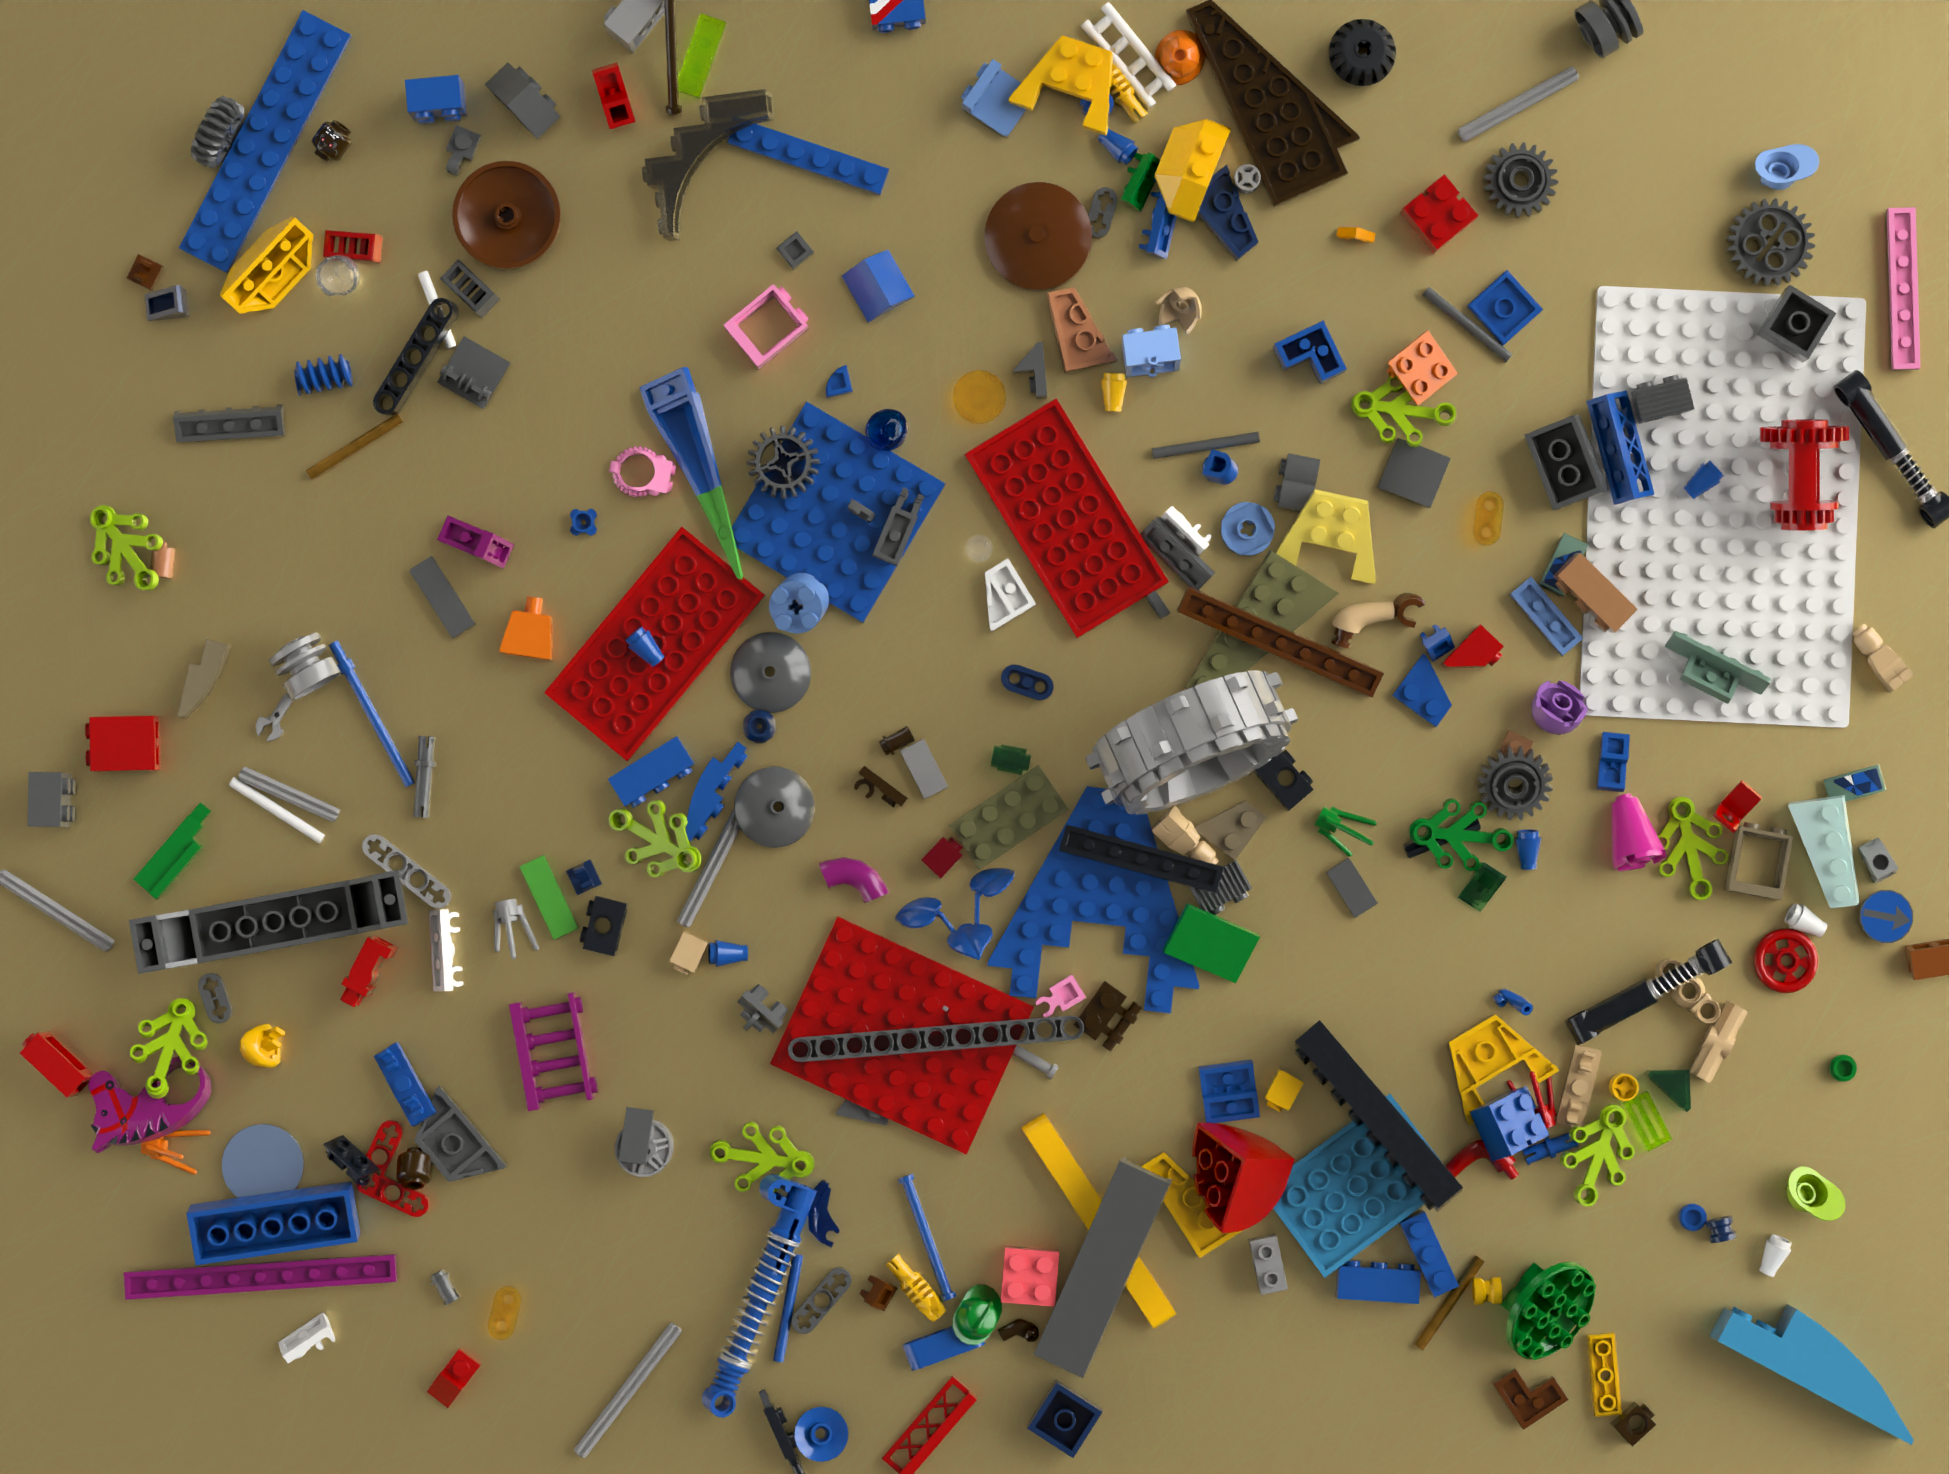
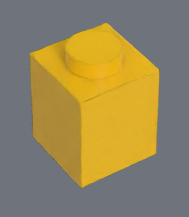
M1278 1068L1263 1096L1268 1100L1266 1105L1278 1112H1281L1283 1108L1289 1111L1304 1082Z

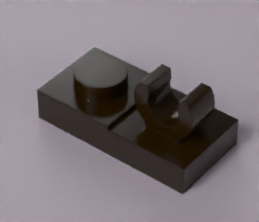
M864 766L859 772L864 779L858 780L854 785V789L857 790L860 785L867 784L869 792L866 794V798H870L874 794V786H876L884 794L881 799L893 808L896 804L902 807L908 798L867 767Z

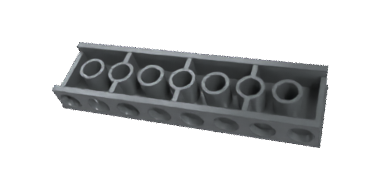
M1125 1157L1119 1161L1035 1350V1356L1079 1377H1084L1172 1183V1179H1166L1129 1162Z

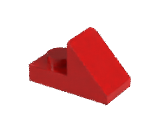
M459 1348L427 1390V1393L449 1408L481 1364Z

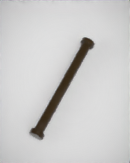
M664 0L668 84L666 113L679 114L682 112V106L679 105L675 0Z

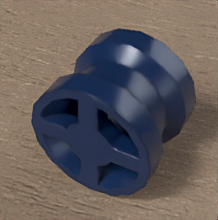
M1732 1216L1714 1218L1705 1222L1706 1227L1711 1232L1709 1237L1710 1243H1719L1737 1238L1736 1232L1732 1230L1731 1226L1733 1222Z

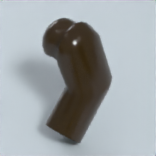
M1016 1319L998 1329L1003 1341L1015 1335L1026 1339L1028 1342H1035L1039 1337V1330L1036 1325L1023 1319Z

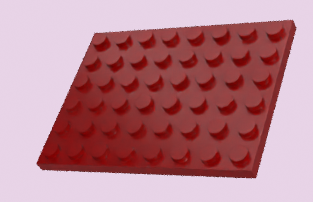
M837 917L770 1065L967 1155L1017 1045L807 1062L793 1060L789 1056L788 1046L792 1040L799 1037L1029 1019L1034 1006L843 918ZM944 1005L949 1008L947 1012L942 1009ZM1020 1024L1013 1025L1010 1028V1036L1014 1040H1019L1024 1027ZM989 1026L983 1030L982 1036L985 1041L994 1042L998 1037V1031L993 1026ZM959 1029L955 1034L956 1041L959 1044H967L971 1040L969 1030ZM932 1031L928 1036V1041L932 1046L938 1047L944 1042V1036L940 1031ZM906 1033L901 1038V1044L906 1049H911L916 1046L917 1038L912 1033ZM879 1035L874 1040V1046L879 1051H885L889 1048L890 1041L885 1035ZM857 1037L850 1038L847 1042V1048L852 1053L860 1052L863 1047L862 1041ZM826 1039L821 1042L820 1051L824 1055H832L836 1046L833 1041ZM797 1042L793 1046V1053L797 1057H805L808 1053V1046L804 1042Z

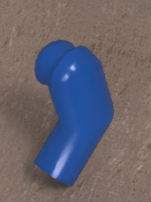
M1507 989L1498 990L1499 993L1493 997L1494 1002L1499 1007H1505L1509 1003L1523 1015H1529L1533 1010L1530 1002Z

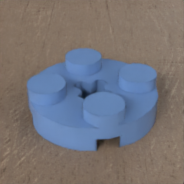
M1241 502L1232 506L1221 521L1222 540L1237 555L1253 556L1263 552L1269 546L1274 536L1275 524L1272 515L1265 507L1256 503ZM1243 522H1247L1248 525L1254 524L1255 528L1252 530V536L1240 532L1243 528Z

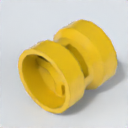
M1618 1073L1610 1079L1608 1088L1614 1098L1629 1101L1638 1094L1639 1085L1633 1076Z
M1491 1277L1489 1280L1472 1278L1474 1305H1483L1485 1302L1502 1304L1500 1277Z

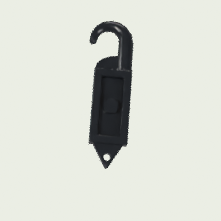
M765 1389L759 1391L764 1405L763 1411L785 1459H788L794 1474H806L795 1450L797 1445L794 1433H788L784 1425L788 1421L782 1407L777 1408L775 1403L771 1402Z

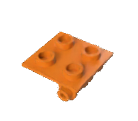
M1428 330L1387 362L1389 364L1387 369L1389 376L1392 378L1398 377L1417 406L1458 374Z

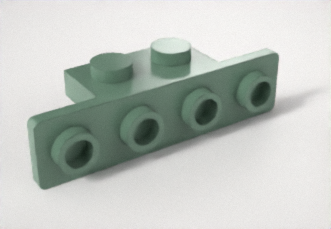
M1674 631L1665 644L1666 648L1688 658L1680 677L1681 681L1727 704L1732 700L1738 684L1761 695L1771 682V678L1765 676L1762 672L1753 670L1741 664L1738 660L1717 652L1711 646L1703 645L1693 640L1687 634Z

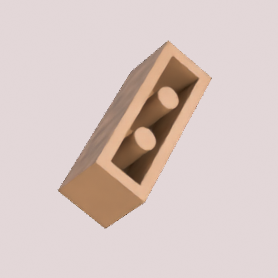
M1574 553L1553 575L1557 580L1555 585L1564 594L1570 593L1576 598L1575 605L1585 614L1589 611L1596 618L1594 620L1596 626L1605 633L1607 630L1611 633H1616L1638 610L1581 553Z

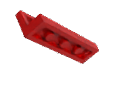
M952 1376L886 1452L882 1460L898 1474H914L977 1401V1396ZM953 1384L965 1394L958 1403H946V1392ZM943 1396V1404H936ZM944 1407V1419L942 1422L929 1424V1411L932 1408ZM947 1407H954L947 1415ZM925 1417L926 1424L918 1425ZM936 1427V1429L931 1434H929V1428ZM926 1428L927 1439L924 1443L911 1445V1432L914 1429ZM908 1438V1445H901ZM911 1448H918V1450L912 1455ZM897 1449H908L909 1460L901 1468L890 1457Z

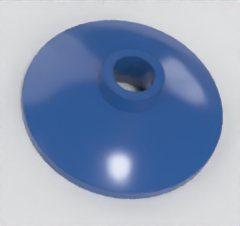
M815 1407L806 1411L798 1419L794 1430L797 1448L805 1457L813 1461L824 1462L834 1459L844 1450L848 1441V1427L844 1418L837 1411L828 1407ZM819 1428L825 1431V1436L821 1439L815 1436V1432Z

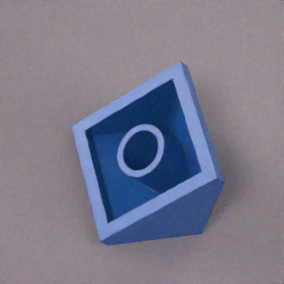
M889 250L865 258L842 275L844 282L868 323L915 297Z

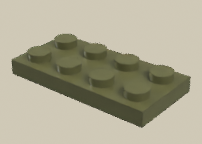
M1037 765L949 826L980 870L1069 809L1040 766Z

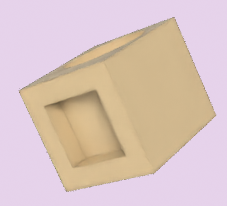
M683 932L670 959V962L675 964L673 969L688 975L689 971L695 973L709 943L687 932Z

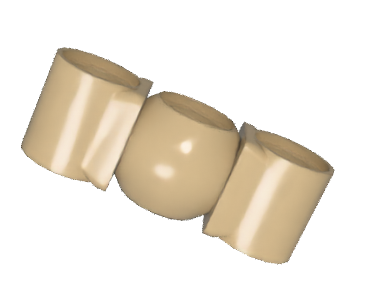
M1673 959L1661 960L1656 966V976H1662L1661 973L1665 965L1671 963L1678 967L1681 963ZM1697 976L1696 979L1691 978L1689 980V983L1694 987L1692 997L1686 999L1682 995V987L1687 982H1683L1682 986L1678 985L1676 990L1671 989V995L1675 1003L1687 1008L1699 1022L1713 1023L1720 1017L1721 1009L1719 1004L1712 1000L1710 995L1705 992L1704 984ZM1705 1003H1709L1713 1008V1013L1709 1018L1702 1017L1700 1009Z

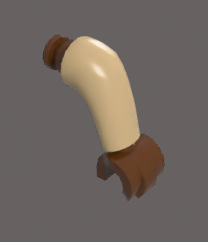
M1403 593L1394 602L1377 601L1348 605L1342 608L1332 621V625L1336 627L1334 631L1336 638H1332L1331 643L1343 648H1350L1349 639H1353L1354 633H1360V630L1365 625L1393 620L1394 617H1397L1402 624L1415 628V620L1405 617L1403 615L1404 610L1409 605H1416L1420 608L1426 602L1417 594Z

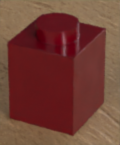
M942 837L921 861L941 879L963 856L959 852L963 847L952 837L948 840Z

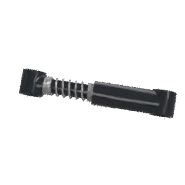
M1853 371L1834 385L1835 394L1845 406L1851 409L1886 460L1890 459L1891 463H1893L1892 465L1896 464L1898 467L1897 471L1900 470L1902 473L1901 477L1904 476L1906 478L1905 483L1908 482L1910 484L1909 489L1913 488L1915 491L1913 495L1917 494L1916 499L1920 502L1918 511L1922 519L1931 528L1935 529L1949 518V496L1942 491L1937 492L1934 485L1929 484L1930 479H1925V473L1920 471L1921 467L1916 466L1917 461L1912 460L1913 455L1908 454V443L1871 392L1872 387L1869 381L1860 371Z
M1719 938L1697 949L1695 956L1693 955V957L1688 958V962H1681L1682 965L1678 967L1675 965V969H1668V972L1665 974L1662 972V976H1655L1654 980L1644 978L1595 1006L1582 1010L1566 1019L1564 1022L1577 1045L1589 1041L1602 1031L1658 1002L1659 997H1663L1664 992L1669 993L1670 989L1676 990V987L1678 985L1682 986L1683 982L1689 983L1691 978L1696 979V975L1701 976L1704 973L1712 975L1730 965L1732 961Z

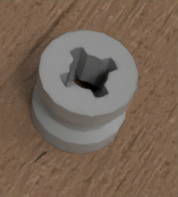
M1250 164L1238 167L1233 177L1234 187L1243 194L1254 192L1260 184V172L1255 166Z

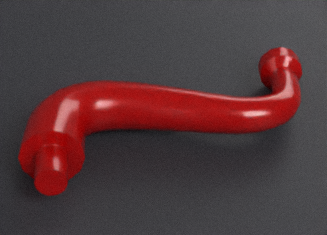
M1477 1140L1465 1146L1445 1166L1456 1177L1470 1164L1484 1158L1493 1165L1498 1173L1504 1171L1510 1180L1519 1175L1513 1166L1516 1161L1513 1156L1492 1161L1483 1140Z

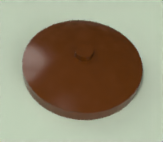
M498 161L482 166L466 178L456 194L452 218L457 238L474 259L492 268L511 270L528 266L542 258L549 251L560 230L561 207L554 188L539 171L520 162Z
M1046 182L1026 183L1005 193L993 206L985 226V247L992 265L1003 278L1013 285L1034 291L1054 289L1073 279L1085 265L1092 247L1091 222L1081 202L1066 189Z

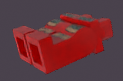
M376 935L367 937L349 972V976L345 977L341 983L346 989L340 1000L352 1007L360 1006L364 997L373 994L376 987L372 986V984L376 983L379 978V968L384 959L394 957L399 947Z

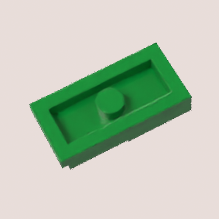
M1149 152L1143 155L1139 153L1134 154V158L1140 163L1137 168L1128 167L1127 171L1132 174V177L1125 186L1121 198L1131 208L1142 211L1154 186V175L1160 159Z

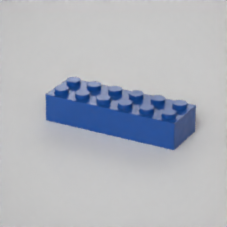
M352 1181L191 1204L186 1213L195 1265L358 1242L361 1234Z

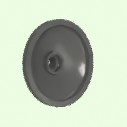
M777 632L760 633L747 639L737 649L731 662V682L738 697L752 709L764 710L769 713L782 712L796 705L807 692L811 680V665L805 650L793 638ZM767 667L775 669V674L772 677L765 675Z
M766 767L753 772L742 782L736 793L734 813L740 829L751 841L761 846L778 848L793 844L808 831L814 818L815 801L809 785L799 774L783 767ZM777 801L782 804L780 812H776L773 808L774 803Z

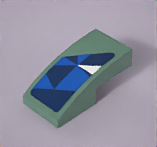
M1564 533L1538 585L1563 597L1564 593L1555 585L1557 580L1553 575L1574 553L1584 555L1588 544Z
M1879 764L1824 779L1828 797L1845 795V802L1887 790Z

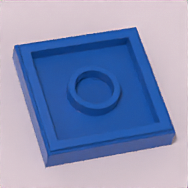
M1508 270L1466 306L1502 346L1543 310Z

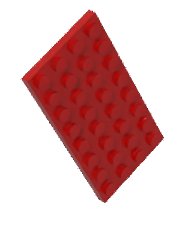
M1057 398L964 454L1076 638H1079L1153 591L1169 583Z
M681 527L544 693L628 762L766 595L744 577L743 579H738L731 566L685 528ZM641 626L645 631L649 630L661 653L665 656L654 667L629 649V644L625 641Z

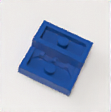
M1252 1059L1198 1067L1206 1123H1221L1260 1117Z

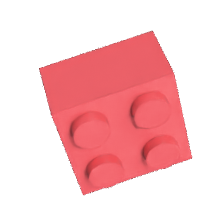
M1005 1245L1001 1302L1055 1307L1059 1250Z

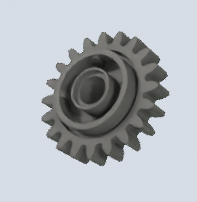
M1525 142L1521 144L1519 150L1516 149L1514 143H1511L1509 147L1510 152H1507L1503 147L1500 148L1501 158L1493 154L1491 160L1495 165L1487 164L1485 167L1491 174L1483 176V180L1490 182V184L1484 187V191L1493 192L1488 201L1497 199L1498 203L1495 209L1498 210L1505 206L1506 216L1511 210H1515V217L1519 218L1522 210H1524L1526 216L1530 217L1532 213L1531 208L1540 213L1542 211L1540 203L1546 206L1550 203L1546 195L1554 196L1556 194L1550 186L1558 184V180L1551 179V176L1555 175L1558 171L1557 169L1548 168L1553 159L1544 161L1543 157L1546 151L1544 150L1537 155L1535 153L1536 145H1533L1527 151ZM1514 175H1524L1527 179V185L1523 187L1516 185Z
M1508 746L1507 754L1505 755L1498 749L1497 759L1491 756L1487 757L1490 766L1481 765V769L1485 773L1477 777L1479 782L1484 783L1477 786L1478 791L1484 793L1481 796V800L1483 803L1489 801L1487 805L1489 811L1497 808L1496 813L1498 817L1507 812L1508 820H1511L1513 814L1517 813L1519 819L1522 820L1523 812L1525 811L1532 817V808L1536 807L1542 810L1540 800L1549 801V796L1545 792L1553 790L1552 785L1547 783L1553 780L1552 774L1546 773L1549 770L1548 763L1541 765L1543 761L1541 755L1533 758V749H1529L1524 754L1522 746H1519L1517 752L1513 753L1512 748ZM1512 779H1520L1522 781L1518 787H1510L1508 785Z

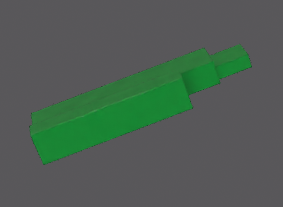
M201 802L133 879L155 899H159L203 849V846L193 838L204 827L201 823L211 813V810Z

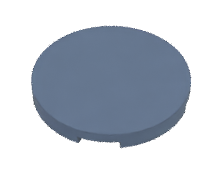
M257 1124L239 1131L227 1144L222 1157L223 1178L230 1191L238 1198L294 1190L297 1188L303 1174L304 1157L300 1145L289 1132L274 1125Z

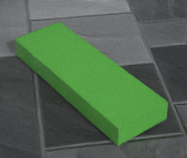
M545 855L520 866L553 939L556 940L579 929Z

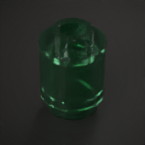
M1005 744L1001 746L994 745L991 767L997 768V771L1022 775L1023 770H1029L1031 755L1026 754V748Z

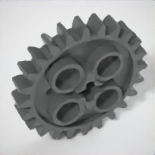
M1777 198L1772 200L1771 205H1768L1767 200L1763 199L1761 207L1753 202L1750 204L1751 211L1747 208L1741 210L1744 218L1741 216L1734 218L1738 226L1731 225L1729 227V230L1735 233L1726 238L1727 241L1733 243V246L1729 247L1727 252H1735V256L1730 259V262L1738 261L1740 263L1736 268L1737 272L1742 269L1746 270L1744 279L1753 275V284H1757L1760 279H1763L1764 286L1767 287L1773 279L1775 286H1779L1781 278L1786 283H1789L1791 281L1790 273L1797 278L1800 275L1797 267L1805 270L1808 265L1803 260L1813 258V255L1808 253L1807 250L1815 248V244L1808 242L1809 239L1815 236V233H1807L1806 231L1812 224H1803L1802 220L1806 214L1797 216V206L1791 210L1787 209L1788 201L1778 206ZM1768 217L1773 221V230H1766L1762 227V218ZM1781 223H1785V228L1773 242L1775 246L1768 249L1762 260L1757 262L1756 258L1768 244L1767 240L1775 234ZM1785 233H1790L1795 237L1796 243L1794 246H1789L1784 242L1783 236ZM1748 239H1753L1757 242V252H1751L1746 248V241ZM1769 255H1775L1779 258L1780 266L1778 268H1773L1769 265Z

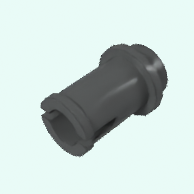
M442 1269L430 1276L432 1280L430 1284L436 1287L446 1306L460 1298V1295H458L448 1277L450 1273H446Z

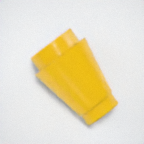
M1104 372L1101 385L1105 411H1121L1127 385L1125 373Z

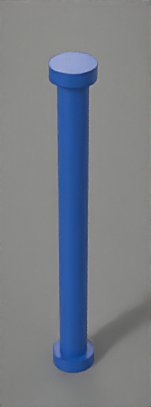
M912 1173L898 1178V1182L903 1185L942 1294L940 1296L941 1302L956 1297V1293L951 1290L912 1181L915 1179Z

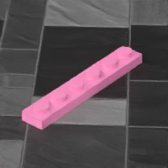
M1916 207L1888 208L1887 242L1891 370H1919L1920 336Z

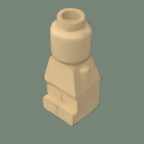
M1863 624L1852 632V635L1855 637L1853 640L1854 644L1863 655H1869L1867 658L1868 664L1871 666L1874 675L1878 677L1889 693L1914 675L1902 662L1899 655L1893 652L1889 646H1882L1883 640L1872 627H1867Z
M1175 805L1157 820L1151 831L1168 848L1182 855L1188 853L1187 857L1215 865L1218 863L1219 860L1215 857L1216 852L1205 841H1199L1200 835L1192 822L1187 820Z

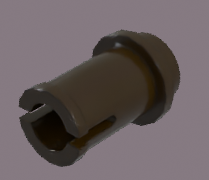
M905 726V728L888 737L882 736L883 739L879 741V744L885 755L890 753L894 755V751L914 742L915 739L909 728Z

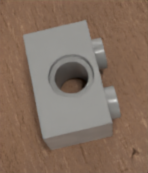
M1276 1234L1248 1239L1260 1294L1287 1290L1288 1287Z

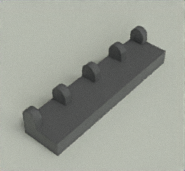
M277 404V407L259 408V406H253L249 409L234 410L230 407L219 411H205V409H199V412L188 413L175 411L173 422L176 442L283 436L285 434L283 404Z

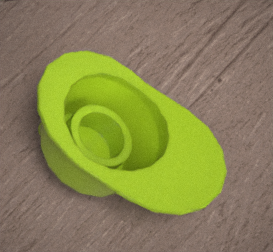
M1802 1166L1795 1168L1790 1173L1788 1185L1785 1189L1789 1203L1795 1209L1809 1212L1823 1221L1836 1220L1844 1213L1846 1205L1842 1192L1810 1167Z

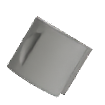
M1878 837L1858 847V852L1867 866L1874 884L1896 874L1899 868Z

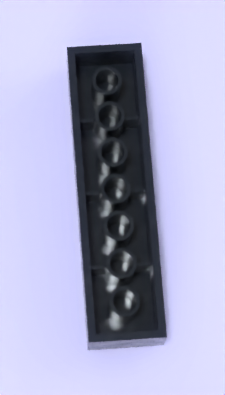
M1320 1020L1295 1041L1297 1047L1295 1054L1305 1065L1310 1063L1315 1068L1312 1072L1316 1079L1323 1086L1327 1083L1332 1088L1330 1095L1340 1106L1345 1104L1350 1109L1348 1116L1358 1127L1363 1125L1368 1130L1366 1137L1376 1148L1380 1145L1386 1153L1383 1157L1394 1169L1398 1166L1404 1174L1401 1175V1178L1411 1190L1416 1187L1422 1195L1419 1196V1199L1429 1211L1434 1208L1438 1212L1462 1192V1185Z

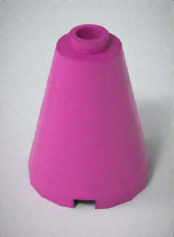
M1631 794L1617 796L1615 798L1616 801L1611 804L1612 864L1614 870L1630 871L1644 868L1645 864L1653 860V864L1665 860L1667 857L1666 851L1639 799L1632 797Z

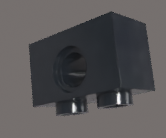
M1285 749L1278 756L1272 757L1271 761L1262 767L1254 769L1253 772L1283 807L1289 811L1314 789L1310 786L1313 780L1304 770L1300 773L1292 765L1296 762L1295 759ZM1282 770L1289 771L1292 775V782L1288 786H1283L1278 781V774Z
M595 896L594 901L590 900L586 916H590L588 927L583 926L579 941L584 943L582 949L616 956L629 903ZM602 917L610 922V929L606 933H600L596 928V922Z

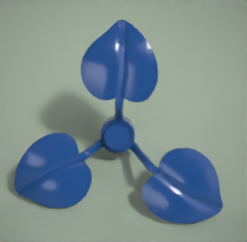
M991 868L977 873L971 879L970 888L972 891H976L973 925L966 923L961 925L958 930H955L943 912L939 911L942 907L941 901L931 897L911 901L898 912L895 921L909 928H921L929 925L936 917H939L951 932L947 939L950 948L960 954L980 960L985 947L993 935L990 926L979 924L980 897L982 894L986 897H992L1001 893L1009 886L1015 876V872L1005 868Z

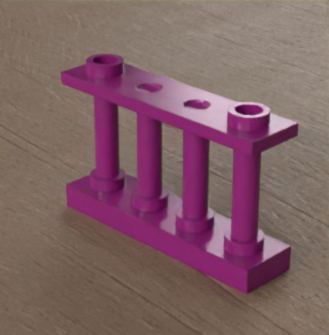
M575 992L568 993V1002L528 1009L527 1006L523 1007L522 1002L509 1004L528 1111L541 1109L540 1103H544L545 1099L585 1092L587 1100L594 1099V1093H598L596 1078L590 1076L579 1013H583L581 997H576ZM571 1012L574 1026L572 1029L534 1036L532 1033L528 1034L526 1023H529L531 1019ZM576 1039L579 1055L542 1062L532 1060L531 1050L535 1049V1046ZM581 1065L583 1082L542 1089V1086L537 1087L536 1076H540V1073Z

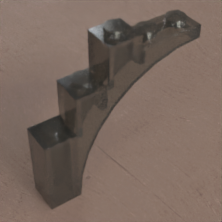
M766 89L702 97L703 105H700L699 112L702 121H705V124L673 128L674 136H671L672 151L676 152V155L645 159V166L642 167V177L647 186L658 189V192H655L656 206L660 208L661 218L658 219V230L664 239L668 241L680 240V215L684 196L693 175L711 151L732 134L753 124L774 120L771 92Z

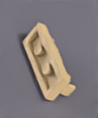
M1575 1044L1555 1119L1556 1123L1569 1127H1583L1602 1051Z

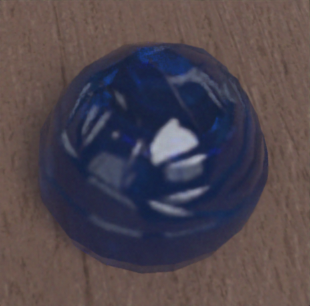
M880 410L869 418L865 429L866 438L875 449L885 452L900 447L907 437L909 430L908 421L898 410Z

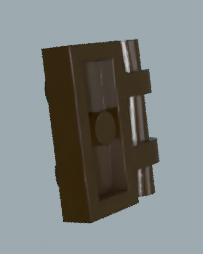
M1104 981L1078 1018L1084 1024V1033L1095 1041L1101 1032L1108 1036L1102 1046L1111 1052L1117 1043L1120 1044L1124 1039L1122 1035L1130 1024L1134 1025L1138 1018L1136 1016L1142 1007L1133 1002L1128 1010L1123 1008L1121 1005L1127 996ZM1118 1013L1122 1018L1112 1030L1107 1024L1114 1014ZM1075 1022L1073 1025L1079 1029V1024Z

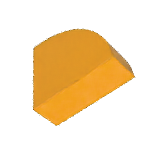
M1338 227L1337 237L1344 240L1357 239L1362 243H1372L1375 240L1376 233L1358 227Z

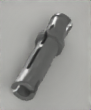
M418 736V760H415L414 765H417L412 817H420L422 806V817L430 818L433 767H436V761H433L436 737L428 736L426 747L427 736Z

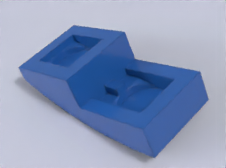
M1602 733L1597 790L1624 792L1626 763L1629 758V734Z

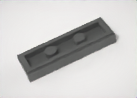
M1158 516L1140 534L1144 542L1190 587L1199 590L1215 574Z
M430 556L409 570L453 639L476 625L433 556Z

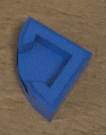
M847 365L838 368L829 378L826 386V398L853 392Z

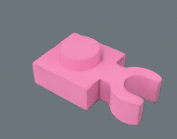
M1070 975L1049 988L1053 994L1052 996L1040 997L1035 1003L1039 1005L1042 1002H1047L1050 1008L1043 1016L1049 1017L1053 1014L1056 1006L1059 1005L1062 1011H1065L1085 999L1086 996L1073 975Z

